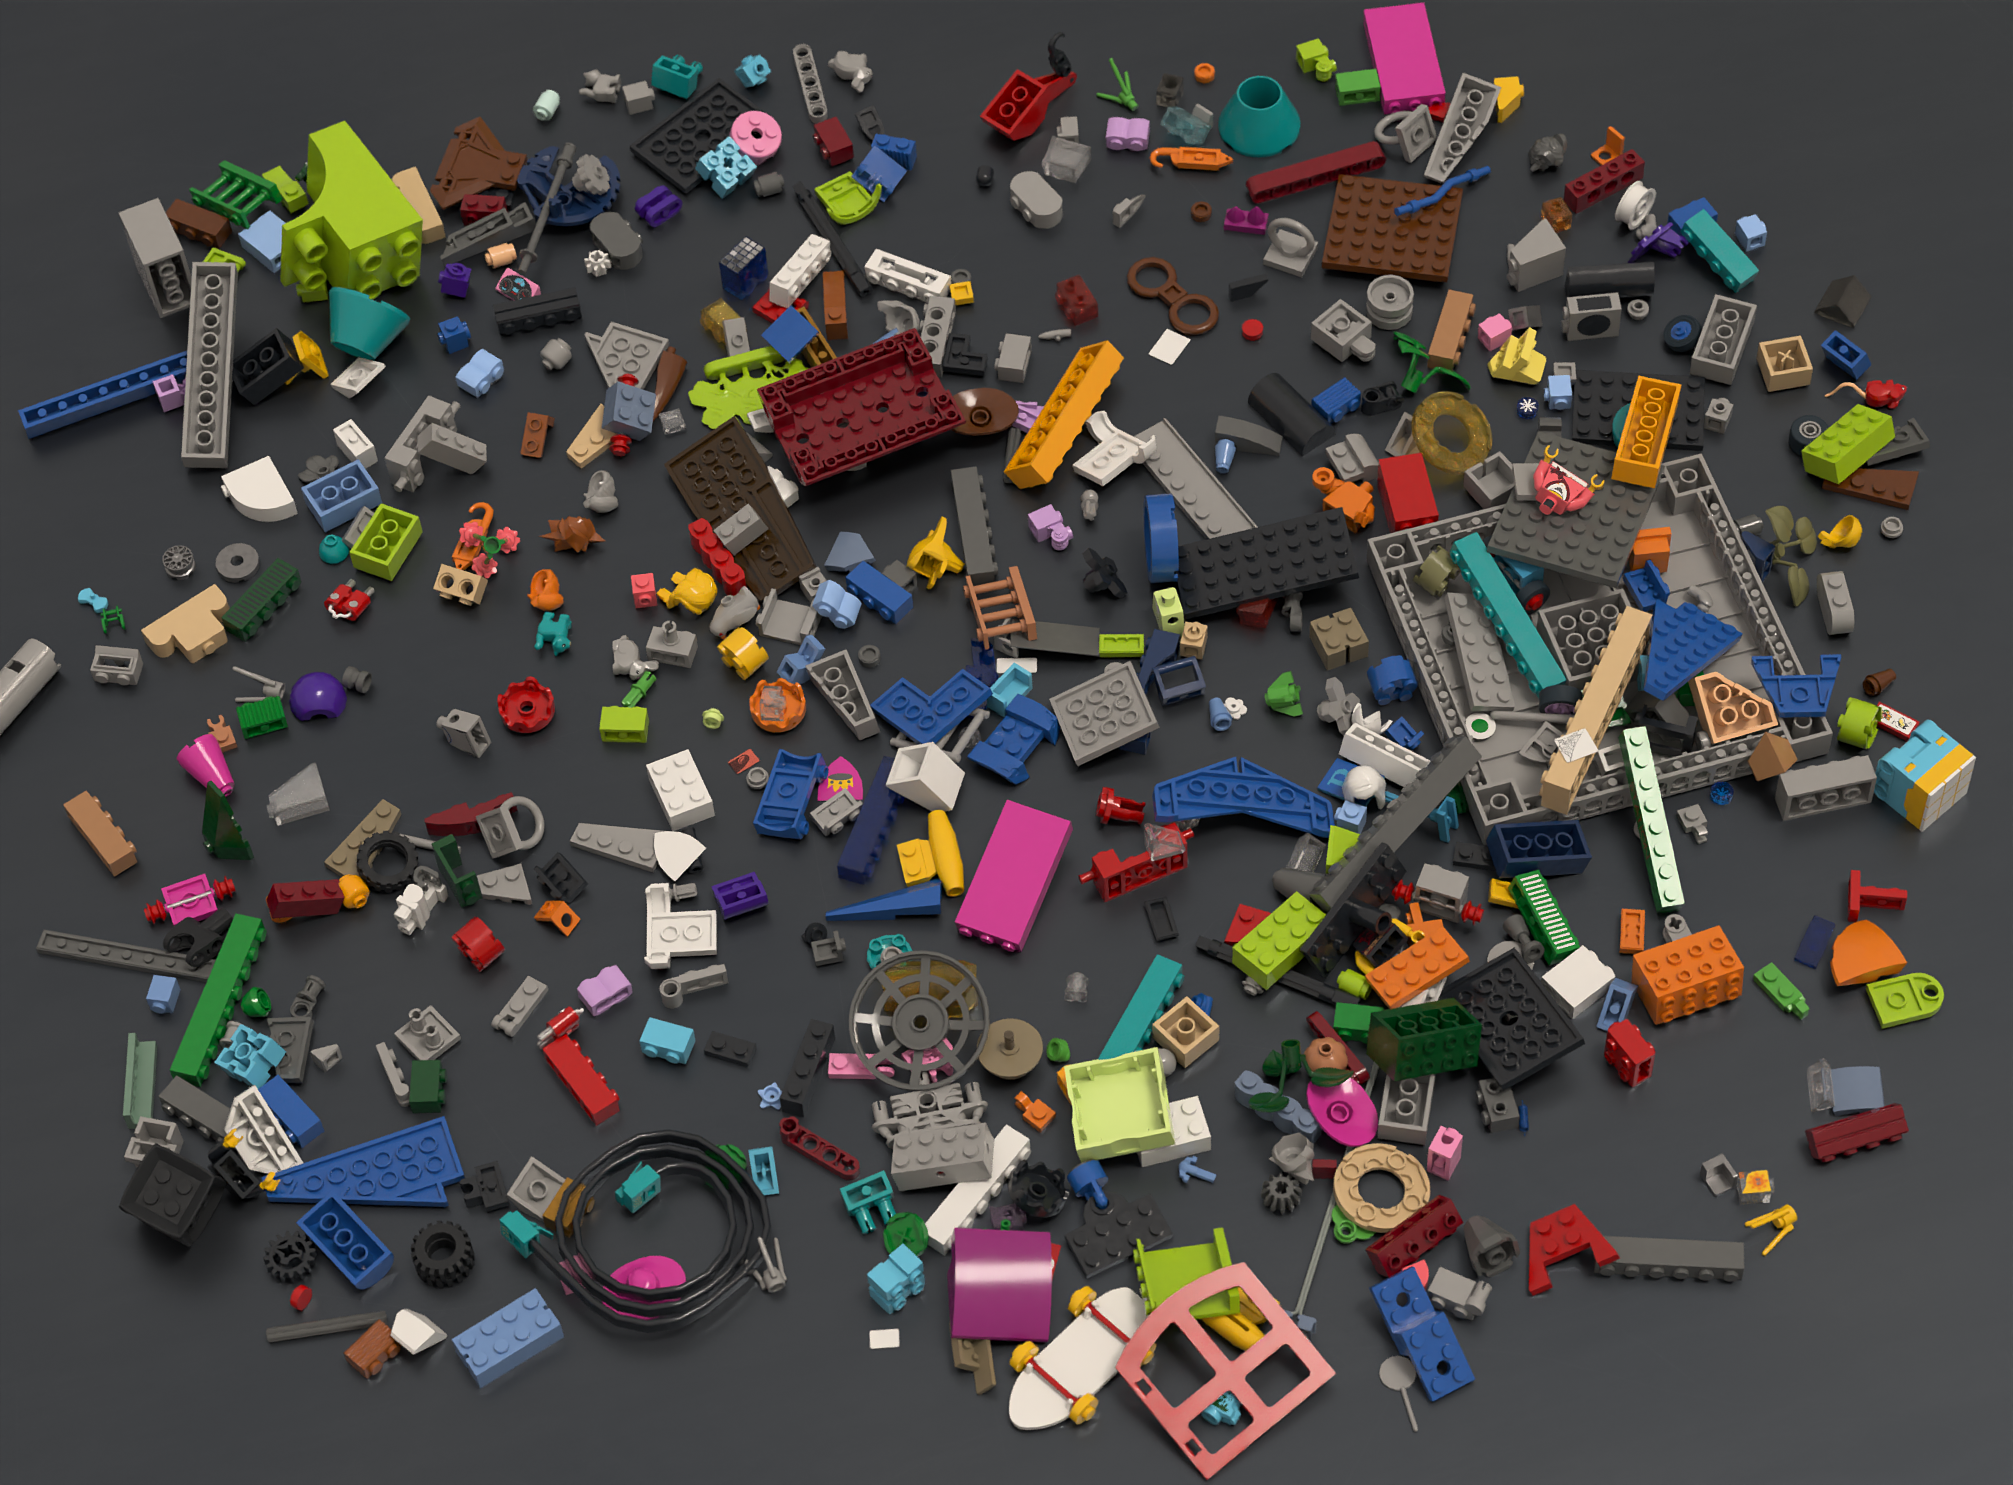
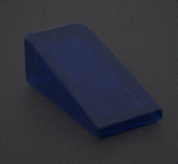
M1814 916L1794 960L1816 969L1834 934L1835 923Z

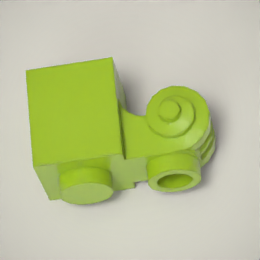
M1319 38L1296 45V60L1303 73L1316 70V78L1320 81H1327L1331 78L1332 73L1337 71L1335 61L1333 59L1329 60L1328 49L1325 45H1322Z

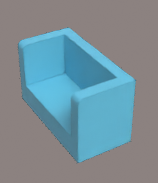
M1014 662L990 687L993 694L987 699V707L1005 717L1007 715L1005 709L1017 694L1026 696L1033 689L1032 674Z

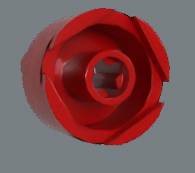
M476 916L451 937L461 954L465 958L469 956L472 960L471 963L479 972L505 951L499 939L496 940L489 927Z

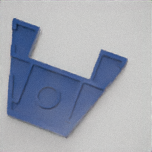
M1841 654L1820 655L1821 675L1775 676L1772 656H1752L1751 665L1779 718L1825 717L1840 665Z

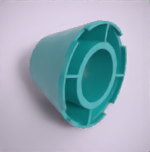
M1254 76L1244 80L1225 105L1219 116L1218 129L1224 143L1227 142L1232 146L1235 152L1250 157H1269L1281 153L1282 149L1288 145L1291 146L1296 141L1300 133V117L1277 81L1266 76Z
M332 287L329 292L331 344L348 354L363 359L375 360L409 325L410 317L406 313L384 301L379 303L369 299L367 294L341 287Z

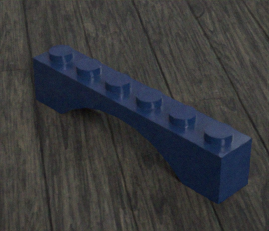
M1154 629L1152 637L1147 638V653L1141 657L1140 673H1136L1146 695L1155 681L1152 668L1176 661L1180 650V634ZM1151 732L1120 746L1119 749L1146 755Z

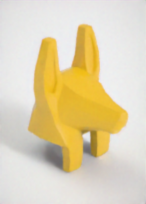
M943 516L940 518L935 531L930 530L927 538L919 541L914 546L907 560L906 567L929 578L928 589L933 588L937 578L940 579L945 570L959 573L965 565L953 553L950 546L943 541L947 519Z

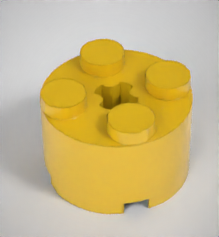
M738 627L717 646V649L723 655L721 659L729 668L734 666L737 669V674L743 680H746L769 659V656L763 647L759 649V646L756 644L758 640L743 627Z

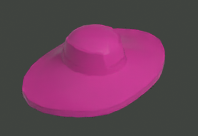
M1349 1078L1342 1084L1334 1087H1320L1312 1084L1310 1081L1306 1092L1309 1109L1320 1127L1329 1137L1349 1147L1366 1145L1374 1138L1378 1129L1377 1111L1367 1093L1354 1079Z
M664 1256L639 1258L623 1265L610 1275L622 1284L646 1289L677 1286L686 1282V1276L682 1267L673 1259ZM603 1286V1288H605L606 1290H608L609 1292H611L612 1294H614L615 1296H617V1297L620 1298V1299L629 1300V1301H634V1302L643 1303V1304H648V1305H650V1304H657V1303H664V1302H671V1301H678V1300L681 1299V1298H677V1299L657 1301V1302H645V1301H641V1300H636V1299H631V1298H626V1297L618 1296L617 1294H615L614 1292L610 1291L609 1289H607L606 1287ZM603 1302L604 1305H606L607 1307H609L610 1309L614 1310L615 1312H617L618 1314H621V1315H626V1316L635 1317V1318H640V1319H645V1320H652V1319L657 1318V1317L647 1318V1317H642V1316H638V1315H633V1314H628V1313H624V1312H619V1311H616L615 1309H613L612 1307H610L609 1305H607L606 1303Z

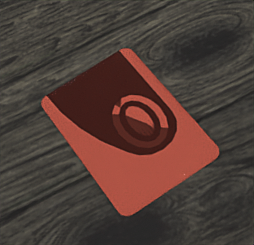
M748 749L730 760L728 764L739 774L759 762V759L751 749Z

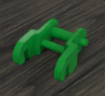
M118 605L114 610L106 611L103 609V613H101V616H104L101 619L104 634H107V626L110 621L119 620L122 629H126L123 615L120 614L122 609H119ZM117 614V617L107 619L108 615Z

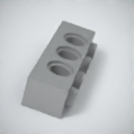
M930 296L928 304L924 305L923 316L925 320H921L920 333H922L921 339L932 357L933 369L937 376L942 378V363L956 313L955 298Z

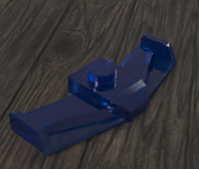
M971 638L974 666L966 665L965 671L990 688L999 679L996 672L993 645L989 642V649L985 650L983 641L979 642L977 638ZM987 700L977 708L986 710ZM968 715L966 718L973 719L974 716Z

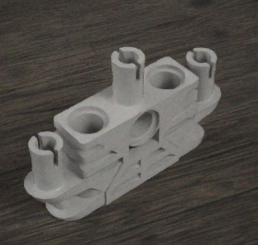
M922 1071L923 1080L920 1078L919 1085L930 1084L928 1072ZM973 1082L974 1091H972L970 1083L964 1086L968 1103L965 1104L962 1098L960 1083L945 1085L931 1090H920L890 1097L893 1118L889 1119L885 1101H880L881 1110L878 1108L877 1101L871 1105L875 1119L872 1129L886 1138V1145L893 1149L894 1136L979 1124L981 1123L979 1119H981L982 1113L986 1111L988 1103L982 1101L980 1085L977 1082ZM931 1103L930 1106H924L923 1104Z

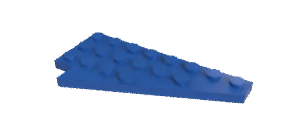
M1657 599L1653 607L1644 691L1664 701L1737 644L1743 633L1737 631L1734 626L1717 620L1714 615L1706 614L1699 610L1694 604L1684 602L1675 609Z
M443 1116L276 1172L273 1180L280 1179L281 1181L274 1191H265L269 1202L318 1203L333 1190L345 1204L446 1207L449 1204L443 1187L459 1182L465 1176L445 1117Z

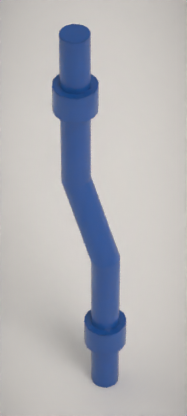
M1489 166L1480 169L1473 168L1466 171L1465 174L1450 178L1434 195L1418 201L1415 199L1408 201L1406 205L1395 208L1394 213L1396 216H1400L1406 213L1418 212L1420 208L1439 202L1453 186L1467 181L1470 183L1476 181L1479 177L1490 174L1491 169Z

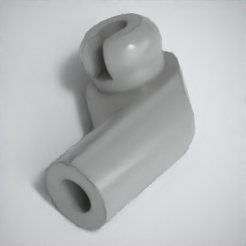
M1654 214L1646 215V224L1636 230L1638 239L1642 240L1646 236L1650 237L1657 228Z
M1693 584L1690 586L1687 594L1701 601L1697 608L1707 613L1709 608L1713 606L1709 593Z

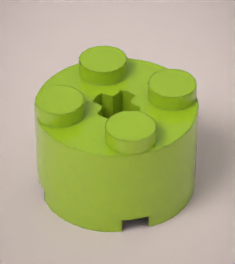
M1850 697L1846 704L1847 711L1845 715L1841 714L1838 720L1837 727L1840 730L1837 740L1859 748H1870L1878 732V729H1876L1877 721L1881 722L1882 707Z

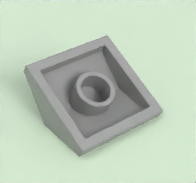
M531 1156L506 1196L522 1212L544 1222L542 1215L565 1179Z

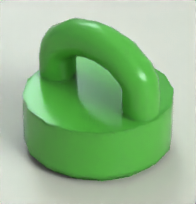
M1053 1038L1049 1041L1046 1049L1048 1058L1055 1062H1067L1070 1058L1067 1042L1059 1038Z

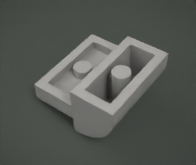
M1346 435L1345 441L1325 449V454L1342 481L1353 482L1362 479L1364 482L1378 478V461L1362 435Z

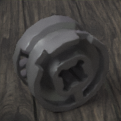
M181 545L173 546L163 555L162 562L170 578L174 577L177 580H184L189 578L188 575L194 573L196 563L189 548Z

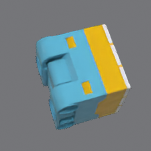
M1925 720L1911 732L1909 741L1900 749L1894 747L1879 759L1875 772L1877 780L1874 793L1879 799L1885 801L1923 832L1967 794L1976 757L1940 729L1933 721Z

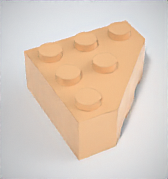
M1718 672L1698 676L1688 681L1702 730L1707 732L1711 744L1778 725L1771 702L1751 693L1750 690L1728 680Z

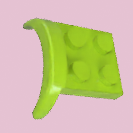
M847 172L815 188V195L827 208L828 215L835 222L850 224L864 218L873 211L881 196V184L876 185L874 193L870 196L864 187L851 177L853 174Z

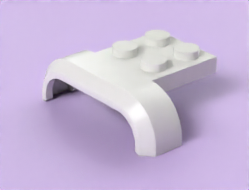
M1105 411L1096 412L1085 423L1090 434L1099 445L1072 466L1074 472L1104 486L1132 463L1141 464L1156 452L1155 435L1151 436L1150 441L1145 443L1113 426Z
M669 883L651 884L645 889L647 899V956L644 959L651 969L670 968L671 957L717 955L716 910L671 912Z

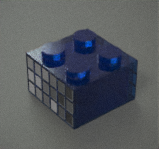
M747 236L719 261L723 289L740 300L750 295L754 288L760 282L766 280L769 275L765 247Z

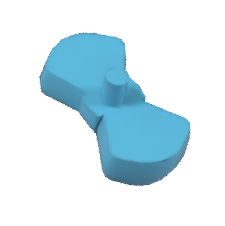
M90 588L83 589L78 595V602L80 604L89 603L93 606L95 613H102L103 609L106 610L108 607V599L94 594Z

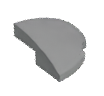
M1545 721L1536 734L1521 749L1519 755L1538 763L1549 762L1553 752L1557 753L1559 750L1554 740L1560 738L1561 735H1566V732L1562 733Z

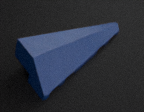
M937 878L827 911L826 921L895 920V915L941 914V880Z

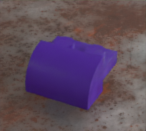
M755 872L711 886L724 920L768 905L767 894Z

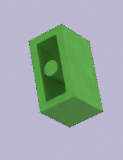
M1376 69L1336 74L1335 89L1339 106L1380 101V83Z

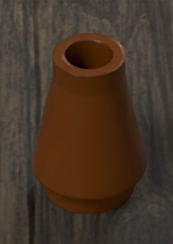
M1889 668L1885 671L1867 675L1862 683L1863 689L1870 696L1879 695L1896 680V674Z

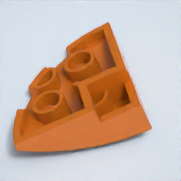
M1869 920L1858 921L1847 926L1837 936L1831 948L1834 952L1830 965L1837 986L1875 982L1880 976L1899 974L1907 964L1906 959L1893 940Z

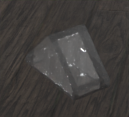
M1150 823L1144 825V843L1151 862L1186 851L1178 831Z

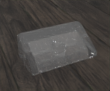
M1306 833L1299 838L1286 868L1314 872L1326 845L1309 833Z
M1822 1058L1807 1069L1812 1112L1835 1107L1831 1067Z

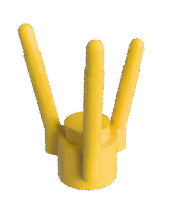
M1786 1204L1768 1214L1745 1222V1226L1756 1228L1772 1221L1777 1228H1783L1763 1250V1256L1767 1255L1788 1232L1794 1229L1792 1224L1797 1221V1214L1790 1205Z

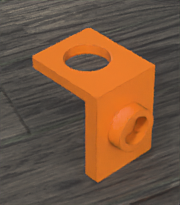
M1612 126L1608 127L1606 144L1593 152L1591 158L1600 165H1603L1623 154L1625 137ZM1601 153H1609L1611 158L1603 160L1599 155Z
M546 901L534 917L536 921H552L565 936H568L580 921V918L564 901ZM565 913L571 917V923L567 927L563 926L561 918Z

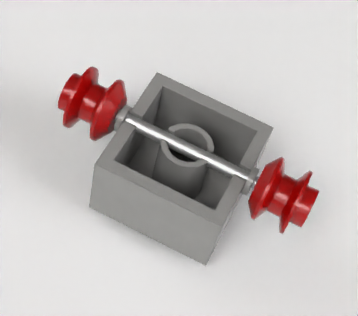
M1424 864L1416 884V889L1412 882L1408 886L1403 885V879H1401L1391 893V896H1395V902L1401 898L1404 899V904L1406 905L1411 900H1415V903H1419L1421 912L1456 923L1459 922L1461 917L1463 923L1469 919L1472 920L1473 926H1475L1477 922L1481 923L1484 915V909H1481V904L1474 907L1471 901L1467 902L1469 877L1461 872L1442 869L1438 865Z

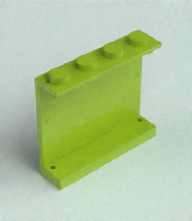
M1223 1227L1213 1229L1214 1243L1144 1252V1246L1141 1244L1140 1239H1136L1137 1249H1133L1134 1263L1139 1264L1136 1267L1138 1281H1143L1140 1284L1142 1298H1147L1144 1301L1146 1316L1150 1315L1167 1298L1185 1285L1206 1274L1232 1265ZM1238 1287L1217 1293L1189 1308L1190 1314L1194 1319L1240 1313Z

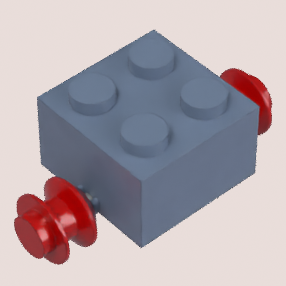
M623 374L618 377V382L606 390L602 429L617 434L610 438V441L614 444L609 446V450L616 456H625L630 452V448L627 446L632 442L630 438L640 441L652 432L656 394L635 387V385L639 384V380L632 374Z

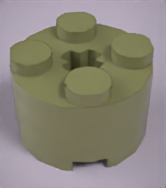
M1438 546L1436 551L1438 553L1432 551L1420 567L1423 572L1420 576L1415 575L1413 578L1415 583L1434 597L1436 595L1441 597L1448 589V581L1450 579L1455 580L1461 572L1459 566L1452 561L1450 553L1441 546Z

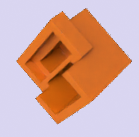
M1670 527L1640 530L1628 559L1631 571L1644 568L1646 561L1651 560L1654 566L1658 567L1660 573L1667 572L1672 535Z

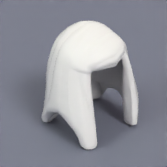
M1366 765L1358 766L1347 773L1342 786L1345 800L1355 803V798L1366 800L1374 795L1378 809H1382L1385 805L1386 782L1374 768Z

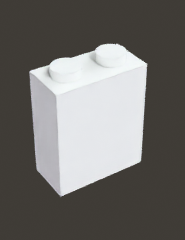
M1581 946L1543 975L1541 983L1559 1007L1573 1020L1608 993L1610 984L1615 979V974L1609 966H1604L1599 961L1593 951H1589L1586 947Z

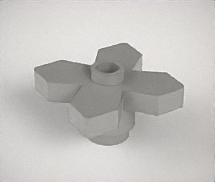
M1333 677L1326 681L1325 690L1329 699L1322 701L1318 705L1317 713L1322 721H1336L1339 732L1344 736L1352 726L1351 713L1357 703H1360V699L1354 693L1345 694L1342 683L1336 677Z

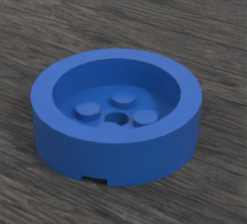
M1172 494L1144 496V545L1149 583L1177 582L1178 574H1174V571H1179L1177 520L1174 514L1175 504Z

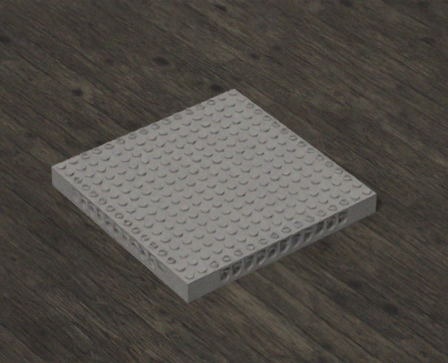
M1702 453L1662 463L1661 465L1665 466L1664 474L1641 530L1670 527L1671 529L1667 572L1660 573L1663 582L1670 589V595L1666 604L1675 609L1684 602L1698 606L1701 601L1687 594L1692 584L1708 592L1713 606L1709 608L1706 614H1712L1717 620L1734 626L1743 635L1737 644L1703 669L1704 675L1718 672L1728 680L1750 690L1751 693L1771 702L1751 665L1752 656H1772L1775 676L1805 675L1803 668ZM1506 504L1382 535L1367 541L1368 565L1406 658L1410 660L1418 687L1443 748L1449 738L1453 736H1466L1482 756L1460 781L1470 814L1483 845H1487L1486 839L1495 824L1581 820L1633 806L1626 771L1620 769L1616 773L1601 776L1594 757L1567 815L1541 806L1542 796H1539L1542 786L1540 781L1544 771H1549L1551 766L1549 762L1538 763L1528 760L1519 755V752L1529 739L1536 734L1544 722L1494 720L1496 724L1495 732L1486 739L1473 738L1472 735H1469L1466 728V718L1471 714L1484 713L1491 717L1492 711H1471L1456 646L1446 644L1442 640L1441 632L1443 627L1449 624V616L1444 599L1447 593L1473 594L1472 588L1463 579L1460 572L1455 580L1450 579L1448 581V589L1441 597L1437 595L1434 597L1415 583L1413 578L1415 575L1420 576L1423 572L1420 567L1432 551L1438 553L1436 552L1438 546H1441L1450 553L1455 541L1477 532L1482 540L1493 535ZM1629 560L1617 588L1544 568L1543 582L1550 589V595L1545 604L1528 617L1566 677L1567 681L1564 685L1583 690L1586 682L1590 683L1592 680L1591 673L1594 665L1599 666V656L1602 648L1608 647L1609 643H1607L1611 630L1615 631L1617 628L1615 623L1619 613L1623 614L1627 606L1640 610L1623 581L1624 573L1631 572ZM1653 610L1646 611V613L1653 615ZM1499 637L1515 703V709L1511 712L1540 713L1539 698L1536 693L1534 694L1530 690L1528 680L1525 675L1519 672L1516 660L1508 654L1505 642L1502 637ZM1649 641L1642 655H1648ZM1639 663L1623 694L1624 702L1627 705L1638 692L1637 674ZM1695 706L1684 707L1689 715L1698 717ZM1774 709L1778 722L1776 726L1711 744L1710 748L1706 746L1699 751L1694 740L1691 753L1683 752L1682 755L1676 757L1651 751L1661 798L1753 774L1747 760L1751 757L1765 732L1788 739L1798 759L1796 762L1828 754L1833 732L1826 717L1779 718ZM1699 717L1697 721L1696 733L1703 731ZM1631 719V724L1608 728L1598 750L1619 744L1618 737L1624 729L1635 728L1633 720ZM1550 723L1562 733H1567V723ZM1647 732L1650 742L1682 749V739L1664 741L1659 734Z

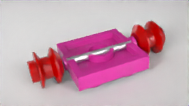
M202 874L161 888L166 904L163 906V903L158 899L156 900V905L150 906L146 903L148 908L143 910L147 921H153V924H155L158 918L165 921L166 912L170 913L174 926L186 917H192L196 921L207 919L218 910L214 897L217 896L221 901H223L224 895L229 894L233 897L232 893L236 892L232 879L227 880L226 876H224V881L220 883L215 879L213 889L210 888L206 875Z

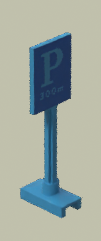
M1337 758L1317 787V790L1345 801L1342 790L1347 773L1358 766ZM1385 791V802L1390 803L1399 797L1396 794ZM1373 795L1366 800L1355 798V803L1367 807L1375 796ZM1446 796L1439 808H1434L1427 816V818H1430V821L1438 824L1440 840L1446 843L1450 841L1449 829L1454 828L1457 830L1459 827L1455 799Z

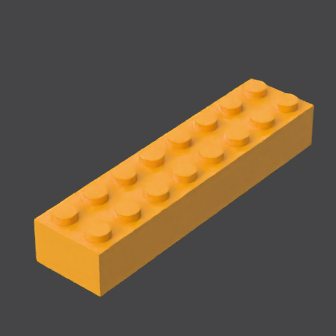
M1108 340L1079 349L1004 470V473L1019 489L1031 488L1036 485L1047 484L1051 481L1055 469L1063 461V456L1072 447L1075 437L1082 431V425L1091 416L1094 406L1101 400V395L1110 385L1113 375L1120 369L1119 365L1124 357Z

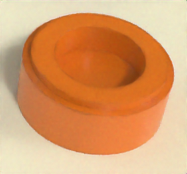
M1207 63L1199 64L1194 70V77L1200 83H1209L1215 77V69Z

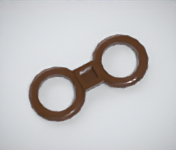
M1149 257L1135 262L1129 268L1127 281L1132 291L1142 297H1159L1170 307L1169 319L1175 329L1185 334L1197 335L1211 330L1216 325L1219 317L1217 305L1205 295L1188 294L1187 291L1177 284L1176 270L1171 263L1161 258ZM1146 267H1158L1167 273L1168 279L1164 285L1158 288H1146L1136 281V275ZM1197 303L1205 306L1209 310L1210 316L1200 325H1188L1178 318V311L1187 304Z

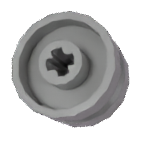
M1385 275L1373 280L1367 290L1366 304L1367 318L1373 325L1381 329L1393 330L1405 326L1411 320L1414 292L1411 284L1404 278L1395 275Z

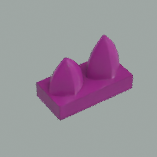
M1235 206L1227 209L1224 230L1265 235L1269 214L1263 213L1258 206L1254 207L1251 211H1243Z

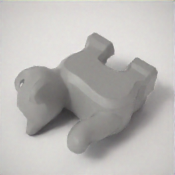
M596 69L583 74L586 78L585 86H593V90L582 88L579 90L580 95H586L600 102L609 101L616 103L618 96L615 95V92H619L621 88L620 75H601Z

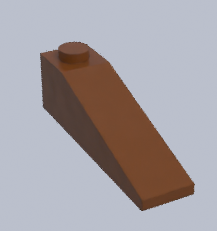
M844 270L823 272L827 340L848 339Z

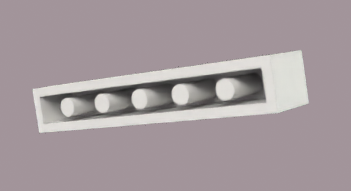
M1008 1125L1001 1130L994 1139L992 1178L960 1182L956 1185L925 1223L928 1229L929 1246L945 1256L951 1249V1236L954 1228L971 1229L974 1219L978 1214L981 1215L985 1212L990 1199L993 1196L996 1197L1001 1192L1003 1183L1011 1178L1022 1160L1028 1159L1031 1153L1029 1138Z

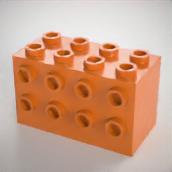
M1720 925L1634 954L1631 983L1638 986L1636 992L1653 1022L1657 1025L1663 1022H1670L1674 1018L1683 1015H1690L1706 1007H1713L1717 1003L1726 1000L1736 999L1742 995L1744 966Z

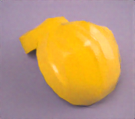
M1848 515L1835 525L1830 534L1821 531L1818 538L1822 540L1821 544L1830 548L1854 547L1861 538L1862 527L1859 519L1853 515Z

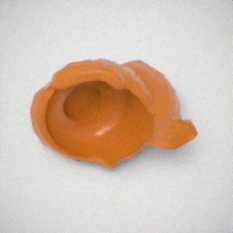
M543 569L535 573L531 581L530 594H527L533 607L543 611H553L561 607L564 600L563 596L559 593L558 578L551 569Z

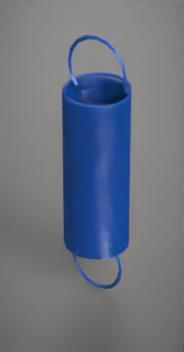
M1522 1100V1105L1518 1107L1520 1116L1519 1129L1526 1132L1529 1130L1527 1105L1523 1104Z

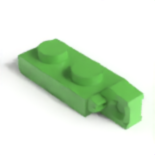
M1772 962L1753 975L1754 981L1783 1011H1793L1800 1020L1808 1016L1810 1008L1806 1005V999L1803 994Z

